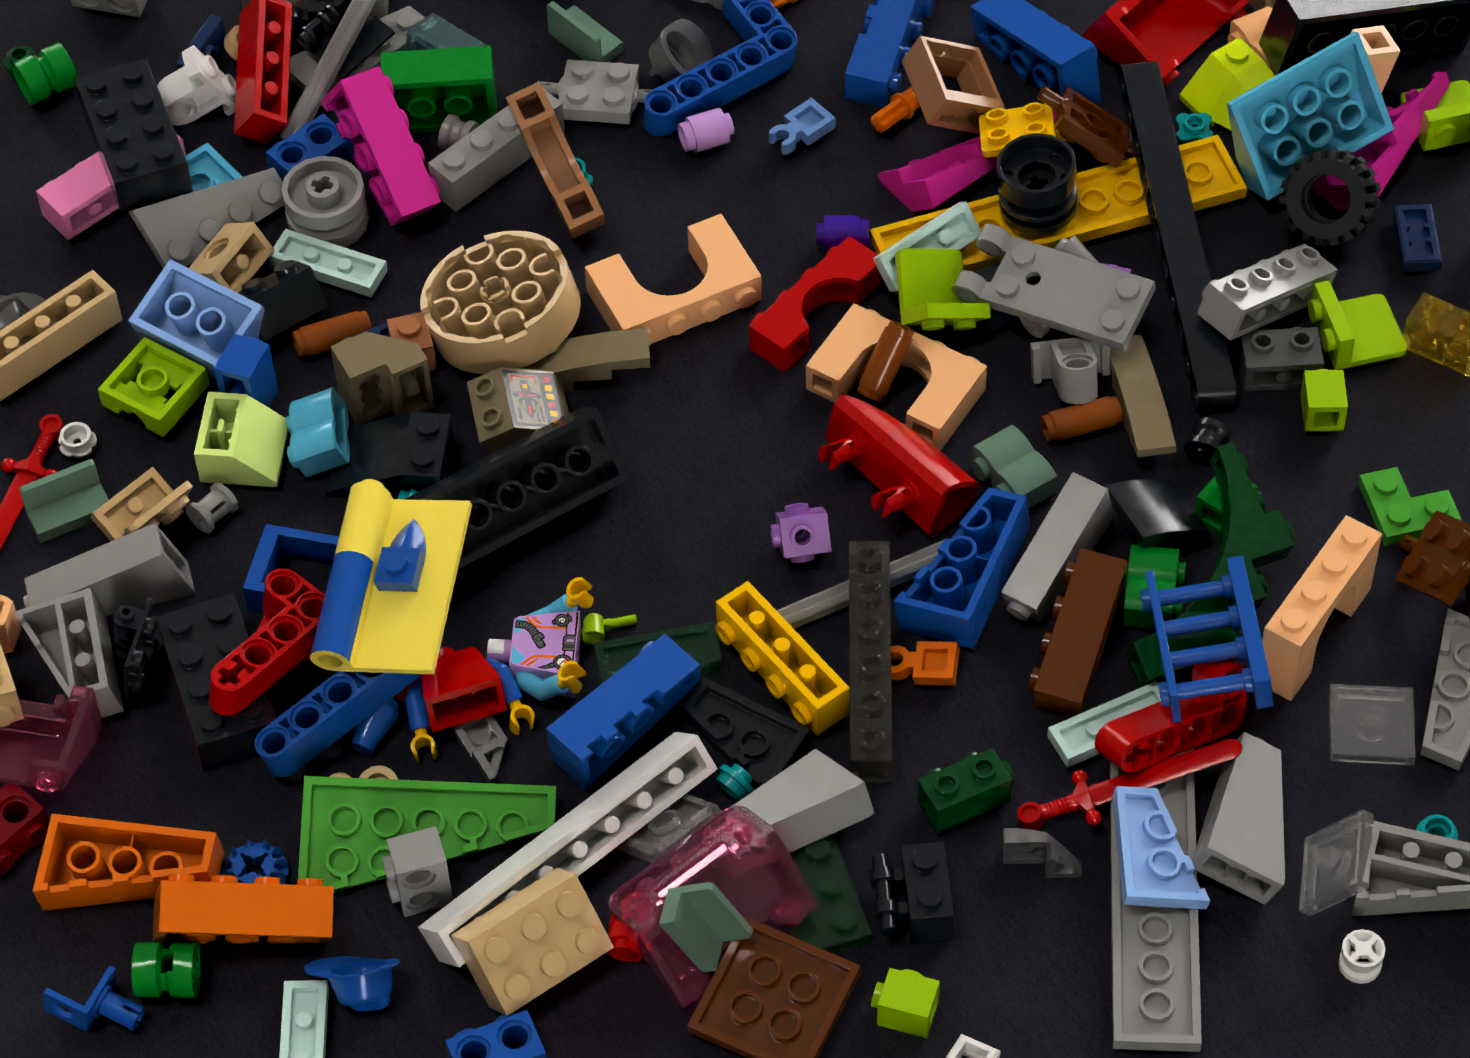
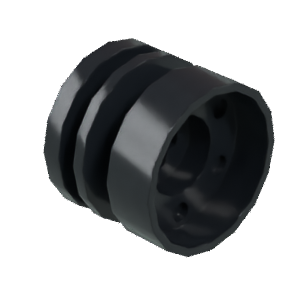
M1039 133L1023 135L1007 143L999 152L996 163L997 182L999 185V208L1002 219L1012 229L1030 235L1050 234L1067 226L1075 217L1078 207L1077 168L1073 149L1062 139L1053 135Z

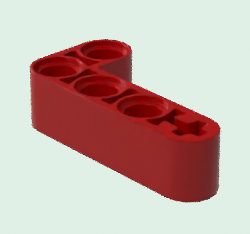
M281 568L275 569L267 575L264 586L263 611L270 621L212 669L209 704L214 712L225 716L236 715L311 653L325 594L296 572Z
M1233 659L1194 665L1192 681L1242 673L1241 669L1245 667ZM1245 690L1179 700L1182 721L1173 723L1170 706L1162 707L1160 701L1103 725L1096 735L1095 749L1099 754L1125 772H1136L1235 731L1241 725L1245 716L1247 694Z

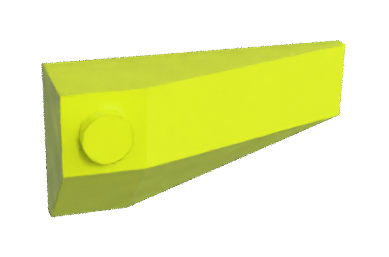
M1239 37L1208 56L1181 91L1179 99L1193 113L1209 114L1212 117L1211 126L1217 123L1231 130L1227 103L1273 78L1275 75L1265 61Z

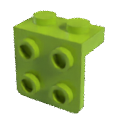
M1468 81L1450 82V86L1436 108L1424 111L1420 133L1417 136L1423 151L1470 142V83ZM1407 92L1401 94L1400 104L1406 102L1405 94Z
M904 248L896 252L901 324L905 326H922L924 331L944 329L945 326H953V330L962 331L975 329L976 322L991 318L989 303H966L952 291L959 273L963 270L962 254L959 250Z
M1329 280L1314 284L1312 300L1308 301V313L1311 321L1318 327L1322 347L1328 353L1335 370L1405 355L1407 344L1384 295L1372 294L1338 301Z

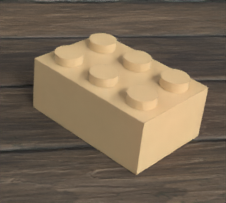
M560 868L551 871L451 934L489 1008L506 1016L614 948L577 875Z

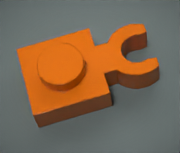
M917 641L916 652H909L903 646H891L888 648L891 660H902L898 666H886L885 671L888 678L903 680L911 674L913 675L912 678L915 685H956L960 653L957 642Z

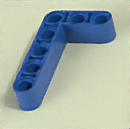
M723 0L722 12L725 18L745 42L650 91L645 97L643 126L649 134L654 136L669 135L677 130L678 123L685 122V117L719 108L784 74L793 67L798 42L797 35L769 0Z
M338 671L264 727L256 736L255 749L271 774L277 777L290 776L422 674L381 673L374 677L379 673Z

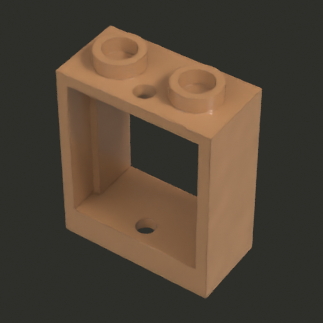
M919 36L902 60L928 125L980 134L979 116L995 108L1005 109L979 47ZM941 75L955 77L962 92L946 89Z

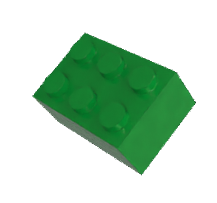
M491 46L381 52V70L384 75L390 78L393 84V96L399 109H402L408 117L410 133L438 132L444 119L449 114L459 116L461 121L473 120L480 125L497 114Z

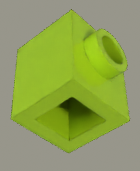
M1328 369L1304 370L1300 393L1304 430L1344 431L1348 411L1344 371Z
M889 968L885 983L877 982L872 997L871 1007L877 1008V1025L927 1038L939 1002L940 981L924 977L914 970L904 969L900 971Z

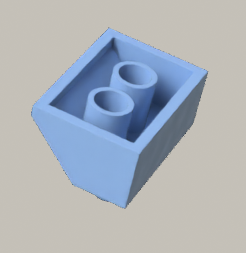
M170 259L128 322L141 340L146 337L196 362L207 369L208 375L216 379L214 366L233 334L248 338H258L265 309L262 305Z

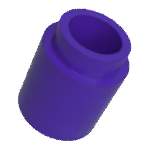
M824 215V223H816V245H824V253H827L831 247L838 246L848 236L869 248V219H860V215Z

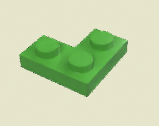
M1398 467L1361 474L1359 477L1358 485L1377 530L1382 533L1381 539L1384 546L1398 544L1400 540L1407 542L1402 538L1405 534L1419 539L1423 533L1424 526L1431 520L1436 510L1462 520L1449 490L1411 498Z

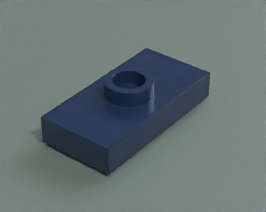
M211 14L186 49L194 45L205 56L210 55L217 62L219 53L224 47V38L226 36L223 19ZM182 55L176 62L177 70L185 66Z
M1432 204L1394 205L1393 220L1403 272L1441 270L1442 257Z

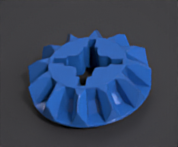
M248 839L244 846L238 849L232 847L227 859H222L221 875L236 876L237 883H254V878L262 877L255 872L247 874L246 862L252 863L255 866L262 863L261 868L264 877L280 878V884H285L288 878V862L280 847L275 848L271 846L266 839L262 843H253Z

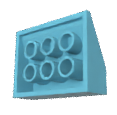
M1356 31L1227 103L1235 155L1247 187L1267 201L1284 192V189L1280 187L1282 181L1289 176L1288 170L1293 165H1296L1299 162L1298 160L1304 156L1327 149L1355 152L1394 130L1362 40Z

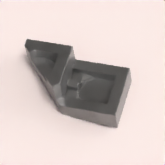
M486 716L451 727V732L480 774L488 783L495 782L506 748L507 737L494 716Z
M1003 828V864L1045 863L1046 878L1082 877V866L1079 860L1047 832L1020 828Z

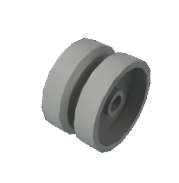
M314 157L297 164L284 177L281 192L289 230L344 248L357 242L366 231L369 215L365 200L364 183L360 171L352 163L339 157Z

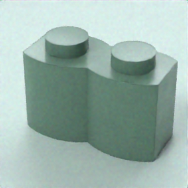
M1010 425L973 446L971 466L978 479L981 481L986 480L994 489L1027 496L1028 509L1057 493L1058 476L1049 462L1039 452L1034 450L1025 435L1014 425Z

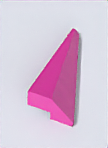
M1446 72L1433 73L1431 75L1432 81L1421 91L1418 92L1416 89L1408 91L1405 94L1406 102L1394 109L1389 106L1386 107L1394 130L1353 152V156H1361L1367 161L1365 165L1368 169L1373 168L1375 171L1374 180L1376 183L1380 182L1381 191H1378V197L1420 133L1424 111L1435 109L1450 86ZM1324 175L1315 181L1312 187L1313 192L1338 210H1348L1350 193L1346 184L1334 175Z
M1053 109L1054 120L1056 123L1057 114L1056 112H1054ZM978 136L943 149L921 160L910 161L904 167L880 172L878 176L880 182L911 212L937 207L994 169L998 156L984 157L982 155L981 139Z

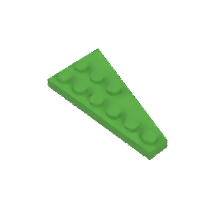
M304 776L298 879H322L323 886H334V893L385 879L387 877L382 857L389 856L386 839L434 826L437 827L446 861L540 835L555 823L556 786Z

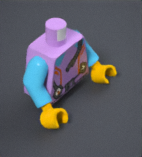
M582 577L574 578L568 584L566 594L548 606L526 616L515 618L512 640H488L487 657L501 663H509V668L519 689L539 701H546L556 696L575 698L576 694L582 689V683L578 678L585 677L586 671L579 665L582 630L580 611L576 610L577 605L585 609L593 605L594 598L587 592L592 589V585Z

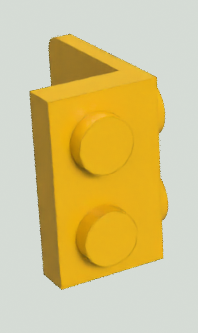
M1034 102L1024 107L1006 110L995 108L979 116L982 155L984 157L998 156L999 152L1010 141L1020 136L1034 133L1053 135L1065 141L1058 130L1055 129L1056 123L1053 108L1045 103Z

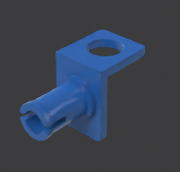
M112 966L108 967L85 1006L49 988H46L43 993V1009L46 1012L86 1032L95 1017L97 1018L100 1015L133 1032L138 1027L136 1021L141 1022L146 1007L113 992L116 984V968ZM57 1004L66 1007L70 1012L63 1010Z

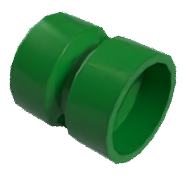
M59 42L42 49L39 58L28 55L11 63L15 80L30 105H35L50 98L52 89L60 93L76 86L75 78H78L75 67L67 51Z
M136 942L133 949L131 968L134 997L160 998L164 991H168L172 998H197L201 980V955L198 942H172L169 948H165L161 942ZM168 966L173 967L172 971H168Z

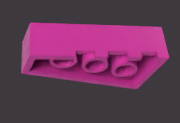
M380 66L340 80L321 100V103L326 112L334 110L339 123L336 124L335 128L342 139L348 137L354 145L353 159L359 170L361 169L365 173L369 172L371 175L369 187L390 225L394 226L430 212L441 202L439 198L440 189L436 180L430 177L424 165L425 157L422 148L413 141L409 132L408 117L402 109H399L393 96L394 87L390 78L383 74Z

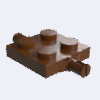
M1046 85L1039 91L1037 99L1054 109V112L1057 114L1055 129L1058 130L1059 134L1070 143L1077 142L1088 149L1089 153L1101 163L1108 162L1116 168L1123 161L1125 155L1129 158L1135 157L1132 141L1127 133L1128 125L1068 86L1061 95Z
M1436 510L1431 520L1424 526L1423 533L1419 539L1405 534L1402 538L1409 543L1402 540L1399 541L1400 548L1403 551L1410 552V554L1403 561L1402 568L1395 580L1410 589L1452 606L1461 589L1470 581V524Z

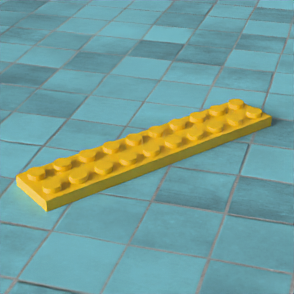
M1219 135L1178 145L1194 212L1246 197L1247 186ZM1135 157L1123 160L1117 168L1108 164L1077 173L1078 207L1076 215L1067 226L1054 233L1030 235L1012 229L1002 219L998 195L967 203L981 231L985 224H994L1002 227L1012 236L1055 249L1062 238L1069 240L1073 235L1082 243L1151 224ZM949 208L870 229V241L876 254L879 255ZM977 239L959 250L962 254L963 270L974 271L1000 263L1003 259L1002 257L990 256L981 251L976 245Z

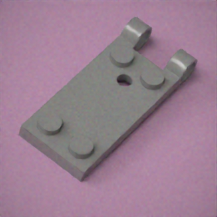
M985 224L976 241L977 247L984 253L993 257L1003 258L991 283L975 272L962 270L952 287L953 293L965 302L989 303L992 309L1125 352L1156 290L1155 281L1012 236L1005 229L994 224ZM1038 276L1041 278L1040 282L1036 285L1027 283V280L1031 277Z

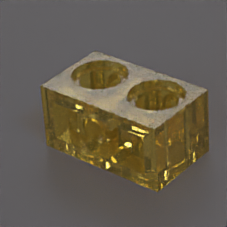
M1423 292L1406 319L1403 337L1407 344V350L1470 377V312Z

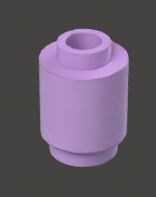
M715 108L685 117V122L677 124V130L683 149L686 152L693 150L697 153L730 143V135L734 134V125L729 113L724 114L720 108Z

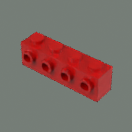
M252 0L240 13L234 134L266 145L277 133H281L287 124L292 3L288 1Z

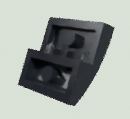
M1138 479L1106 485L1105 487L1109 491L1112 509L1141 549L1169 541L1175 549H1179L1211 538L1210 531L1173 482L1158 479Z

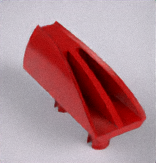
M841 395L834 403L825 439L830 444L819 448V459L821 463L830 461L829 470L849 460L882 492L872 496L871 504L874 511L883 508L881 517L885 518L901 509L929 536L934 538L959 520L976 503L974 499L981 485L908 426L873 405L852 396Z

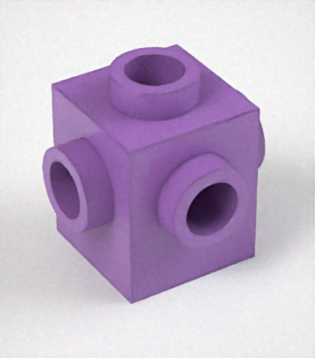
M796 503L784 506L785 512L775 513L777 524L770 525L773 548H780L784 558L791 557V562L800 563L814 560V554L832 552L828 515L823 506L809 508L808 503ZM804 529L800 536H795L797 531Z

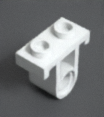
M194 45L182 51L185 66L163 78L157 86L172 125L180 126L191 123L223 105L224 113L227 116L235 113V79L230 74L225 75L210 55L205 56Z

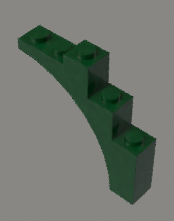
M1231 442L1219 446L1210 459L1219 487L1222 530L1219 553L1208 582L1221 580V576L1228 575L1227 558L1243 555L1256 610L1267 597V585L1262 573L1255 571V568L1286 558L1295 546V533L1291 523L1287 519H1283L1279 509L1264 514L1265 505L1263 497L1258 489H1253L1248 478V463L1244 455L1238 453L1234 443ZM1224 596L1194 601L1176 619L1228 611V606L1234 605L1233 599L1225 600ZM1231 627L1167 637L1169 651L1174 652L1235 642L1234 637H1238L1236 630L1232 631ZM1156 633L1133 642L1125 655L1139 688L1155 681L1157 683L1164 682L1165 678ZM1194 665L1174 668L1175 680L1192 674Z

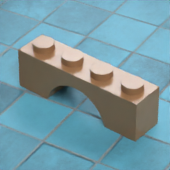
M540 81L507 96L506 100L512 117L571 238L574 239L606 224L604 213L567 143Z

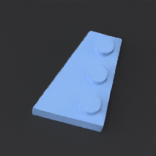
M1116 786L1112 798L1123 905L1206 910L1210 899L1205 888L1200 889L1193 874L1195 867L1189 855L1185 856L1175 836L1177 829L1158 789Z

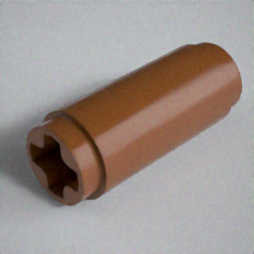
M365 310L361 312L354 311L299 327V330L292 331V338L298 356L306 355L309 357L331 350L330 346L339 343L345 338L369 330L372 326Z
M890 320L888 326H885L859 380L860 385L857 389L859 393L875 401L882 402L883 397L888 394L913 341L914 331L911 328L893 320Z
M1105 396L1090 403L1076 404L1057 409L1040 417L1042 432L1047 442L1066 440L1116 426L1117 423L1123 422L1122 408L1116 396Z

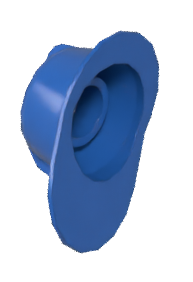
M353 956L329 957L306 964L304 972L308 975L328 978L340 1004L349 1006L356 1011L380 1010L389 1005V994L392 991V967L399 964L400 959L379 960Z

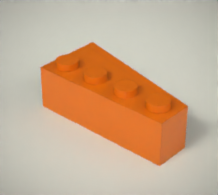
M52 814L32 892L43 911L153 899L160 881L168 880L169 874L194 875V881L211 882L212 876L220 875L225 852L215 832Z
M169 874L168 880L160 881L154 895L153 942L168 944V935H182V940L206 944V941L216 940V935H225V941L232 944L258 942L259 936H268L267 942L328 943L332 938L334 886H323V880L316 878H302L297 880V885L280 884V878L256 877L254 878V883H237V877L231 875L212 876L211 882L194 881V875Z

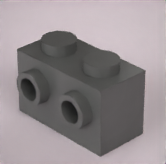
M1293 327L1290 329L1274 330L1256 329L1240 336L1237 357L1243 392L1300 389L1302 387L1304 370L1324 368L1318 327Z

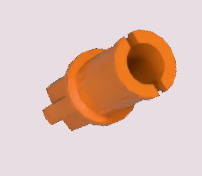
M912 85L902 93L893 94L890 103L871 116L870 121L875 126L876 131L882 133L901 119L908 120L913 117L914 111L920 105Z

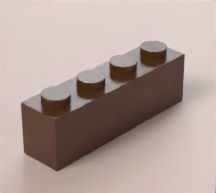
M1080 548L1076 562H1068L1063 584L1068 585L1064 597L1057 596L1052 612V619L1056 620L1053 632H1045L1040 648V655L1045 657L1041 668H1033L1029 680L1028 690L1034 692V707L1069 717H1074L1084 712L1127 579V560Z

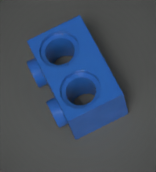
M322 114L266 151L269 169L274 167L283 182L288 172L306 159L331 156L339 157L353 164L355 161L353 159L352 142L348 137L342 139L335 128L336 124L325 114Z
M528 1010L517 1014L511 1013L508 1016L505 1014L501 1015L493 1023L477 1029L467 1028L461 1030L453 1038L445 1040L448 1058H546V1052ZM514 1042H522L525 1044L524 1046L518 1049H511L507 1047L509 1044Z

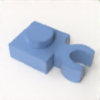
M811 97L785 114L784 124L776 125L770 129L769 142L774 144L776 141L784 139L781 143V153L783 155L790 154L795 150L796 143L800 140L809 146L836 128V118Z

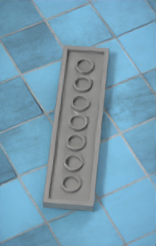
M1193 748V749H1190V750H1188V751H1185V752H1183V753H1181V754H1184V753L1193 751L1194 748ZM1109 761V779L1128 773ZM1194 772L1149 787L1158 789L1177 829L1175 836L1184 855H1189L1191 861L1196 849ZM1111 800L1110 865L1113 1049L1200 1052L1202 1035L1198 909L1123 905L1113 800ZM1194 870L1193 874L1197 880V871Z

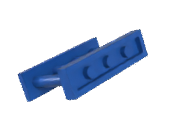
M1243 555L1227 558L1228 575L1221 576V580L1157 591L1153 570L1145 572L1147 588L1140 589L1144 614L1152 613L1165 678L1164 682H1158L1162 707L1170 706L1173 723L1182 721L1179 700L1245 690L1246 694H1254L1257 709L1273 707L1271 678ZM1224 596L1225 600L1233 599L1234 605L1228 606V611L1163 621L1162 606ZM1231 627L1232 631L1240 630L1241 636L1234 637L1235 642L1174 652L1169 651L1167 637ZM1238 658L1239 662H1247L1248 668L1241 669L1242 673L1176 684L1173 671L1174 668Z

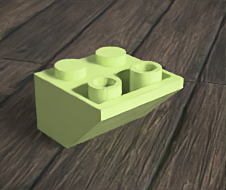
M208 392L194 451L200 482L278 487L289 434L286 418L247 394Z

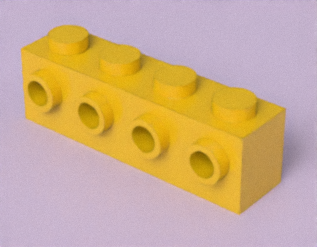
M749 581L716 601L717 624L715 625V630L721 641L726 645L731 644L740 653L744 665L751 672L757 671L761 675L770 693L777 699L782 698L790 706L791 712L798 723L807 725L818 736L849 715L850 687Z

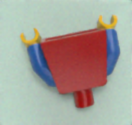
M450 647L440 649L434 675L422 674L421 677H418L413 681L405 697L410 731L415 732V737L411 741V750L416 762L420 763L418 751L424 746L431 747L434 760L438 756L435 741L428 735L427 729L431 728L432 732L470 722L507 711L508 705L511 709L509 728L513 734L519 735L520 727L516 720L519 718L526 719L529 722L530 728L533 729L534 711L531 707L521 704L520 700L523 699V696L511 669L506 664L488 657L485 658L475 647L458 651Z

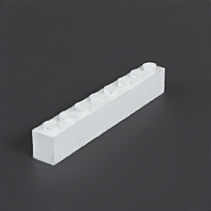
M674 732L421 924L418 928L439 962L461 967L465 964V961L451 934L556 868L572 872L578 877L715 772L717 767L698 735Z

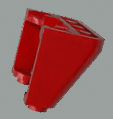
M1119 0L1104 12L1081 36L1090 40L1099 53L1118 65L1157 61L1165 87L1180 74L1176 67L1226 22L1231 25V21L1248 13L1244 6L1251 0Z

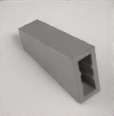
M1072 472L1001 591L1004 604L1007 606L1006 610L1011 615L1022 621H1027L1030 618L1041 623L1054 605L1057 596H1060L1067 586L1063 584L1068 562H1076L1080 548L1092 551L1114 520L1107 488Z
M153 523L24 578L27 595L23 597L27 608L91 588L107 616L114 614L123 605L141 608L146 606L148 599L152 600V605L193 595L195 594L188 561L156 523Z
M1243 732L1237 739L1242 744L1241 754L1234 759L1223 762L1192 863L1195 867L1194 870L1265 905L1282 888L1285 882L1281 750L1258 737Z
M814 749L699 828L698 833L703 844L700 852L712 869L718 867L728 876L734 878L860 822L875 812L865 782L817 749Z

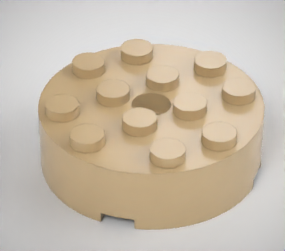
M527 231L491 233L484 235L486 241L466 250L463 245L458 247L433 269L422 289L420 306L425 323L436 347L448 363L466 372L486 374L500 367L521 369L559 349L561 343L567 338L577 322L581 299L565 257L560 248L550 239Z

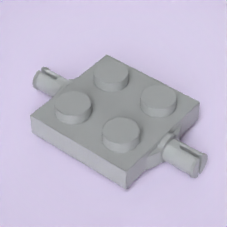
M567 59L564 76L560 79L559 83L540 82L543 89L552 96L558 97V100L563 103L564 120L630 124L633 110L637 107L638 103L644 104L646 95L652 91L651 89H639L638 64Z

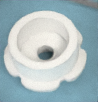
M72 422L64 426L60 432L58 442L61 446L59 449L67 457H85L91 453L92 447L96 445L97 437L85 423Z

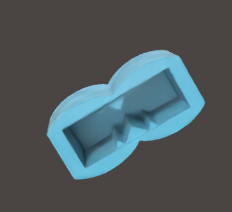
M332 387L291 402L289 416L286 417V425L291 434L290 446L287 447V455L291 465L294 468H299L306 477L349 463L348 411L345 401Z

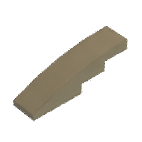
M648 329L609 331L568 338L561 343L557 351L521 369L552 371L562 382L564 392L574 391L573 382L610 380L612 379V370L650 368Z
M1134 335L1125 352L1110 347L1112 386L1122 408L1124 427L1137 457L1176 453V443L1151 358L1142 336Z

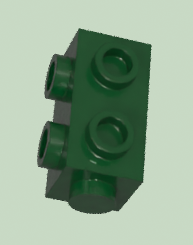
M993 748L981 753L972 752L964 756L960 762L943 769H932L922 778L918 779L917 802L935 832L939 833L1010 802L1012 783L1015 782L1014 773L1006 760L1001 761Z

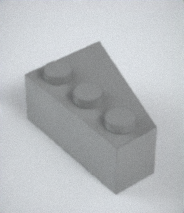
M91 588L13 612L84 723L124 711L106 612Z
M1373 821L1352 916L1470 909V843Z

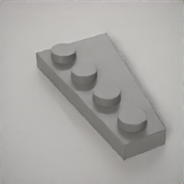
M410 5L379 18L394 30L395 34L346 78L377 66L381 67V52L411 51L434 34L433 23ZM306 50L291 56L289 80L304 91L319 60ZM335 77L328 93L342 80L340 77Z
M273 167L129 211V214L163 269L170 259L186 267L196 260L225 224L256 223L284 205L281 192L283 182Z
M1448 608L1420 755L1459 771L1470 750L1469 616Z

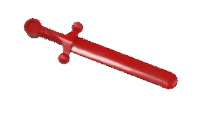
M56 414L46 415L40 420L39 427L41 433L28 458L15 462L12 458H6L1 462V469L4 472H15L16 475L0 504V551L24 506L19 488L57 472L55 469L46 470L42 467L53 442L58 441L60 432L64 427L62 419Z
M1225 739L1166 759L1136 772L1125 773L1090 786L1086 785L1088 780L1087 774L1082 770H1077L1073 772L1071 777L1072 782L1076 785L1074 793L1065 796V798L1062 797L1061 800L1057 799V801H1050L1049 804L1045 803V805H1039L1031 801L1025 802L1017 811L1020 825L1023 829L1038 830L1044 825L1045 820L1076 810L1086 813L1085 820L1089 825H1098L1102 820V815L1094 806L1113 800L1112 794L1116 786L1149 788L1234 759L1241 754L1242 744L1236 739Z

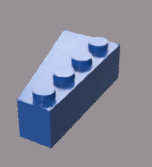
M874 0V5L869 4L865 15L863 34L859 33L845 72V98L885 107L888 105L892 94L899 93L902 83L901 72L904 68L902 60L919 36H922L924 29L923 20L924 17L930 18L934 7V0Z
M980 0L970 6L974 36L1003 63L1010 60L1016 75L1024 83L1031 80L1040 89L1046 85L1059 95L1068 86L1096 105L1100 106L1102 104L1097 66L1098 52L1090 40L1078 35L1067 25L1061 24L1050 17L1045 11L1039 10L1025 0Z
M990 487L960 521V528L951 539L946 538L938 548V555L927 567L923 566L914 576V583L906 593L901 591L894 600L899 630L945 642H957L960 646L975 648L1031 526L1027 496Z
M666 634L662 635L655 642H648L634 659L546 728L551 760L581 788L587 791L700 683V664Z

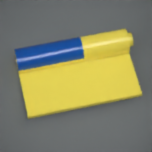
M365 479L352 485L310 653V660L316 666L329 671L434 675L472 509L471 502L393 499L390 492L384 488V485L373 479ZM413 519L416 520L423 531L426 542L425 561L417 592L378 591L373 581L382 547H390L396 535Z

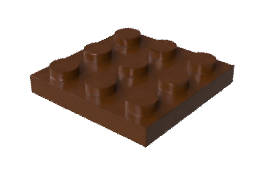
M744 916L743 918L753 928L752 936L748 939L730 942L687 1025L688 1032L746 1058H819L861 974V966Z

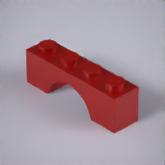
M848 236L838 246L831 247L822 261L814 268H808L793 287L781 292L773 305L764 313H758L752 319L749 325L750 350L785 373L809 351V325L805 319L814 309L831 302H849L859 305L883 283V278L873 261V258L878 254L851 236Z

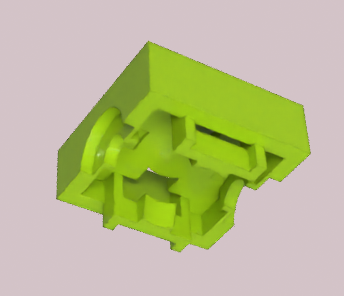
M144 337L98 388L102 406L118 414L122 410L129 414L133 412L144 422L147 429L164 437L191 405L195 403L210 383L205 367ZM170 388L176 391V393L168 401L164 396Z

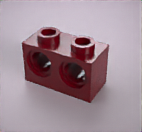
M10 780L0 789V875L6 873L13 866L15 860L28 849L38 846L45 839L49 827L45 809L13 780ZM24 818L20 822L13 823L17 819Z

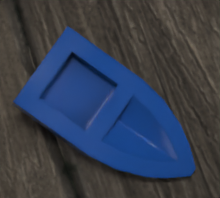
M413 519L396 535L390 547H382L373 581L378 591L417 592L425 561L426 542L423 531L416 520Z

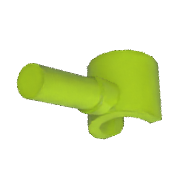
M598 613L588 614L583 621L582 640L585 644L589 645L599 644L605 639L604 631L637 624V617L634 614L604 619Z

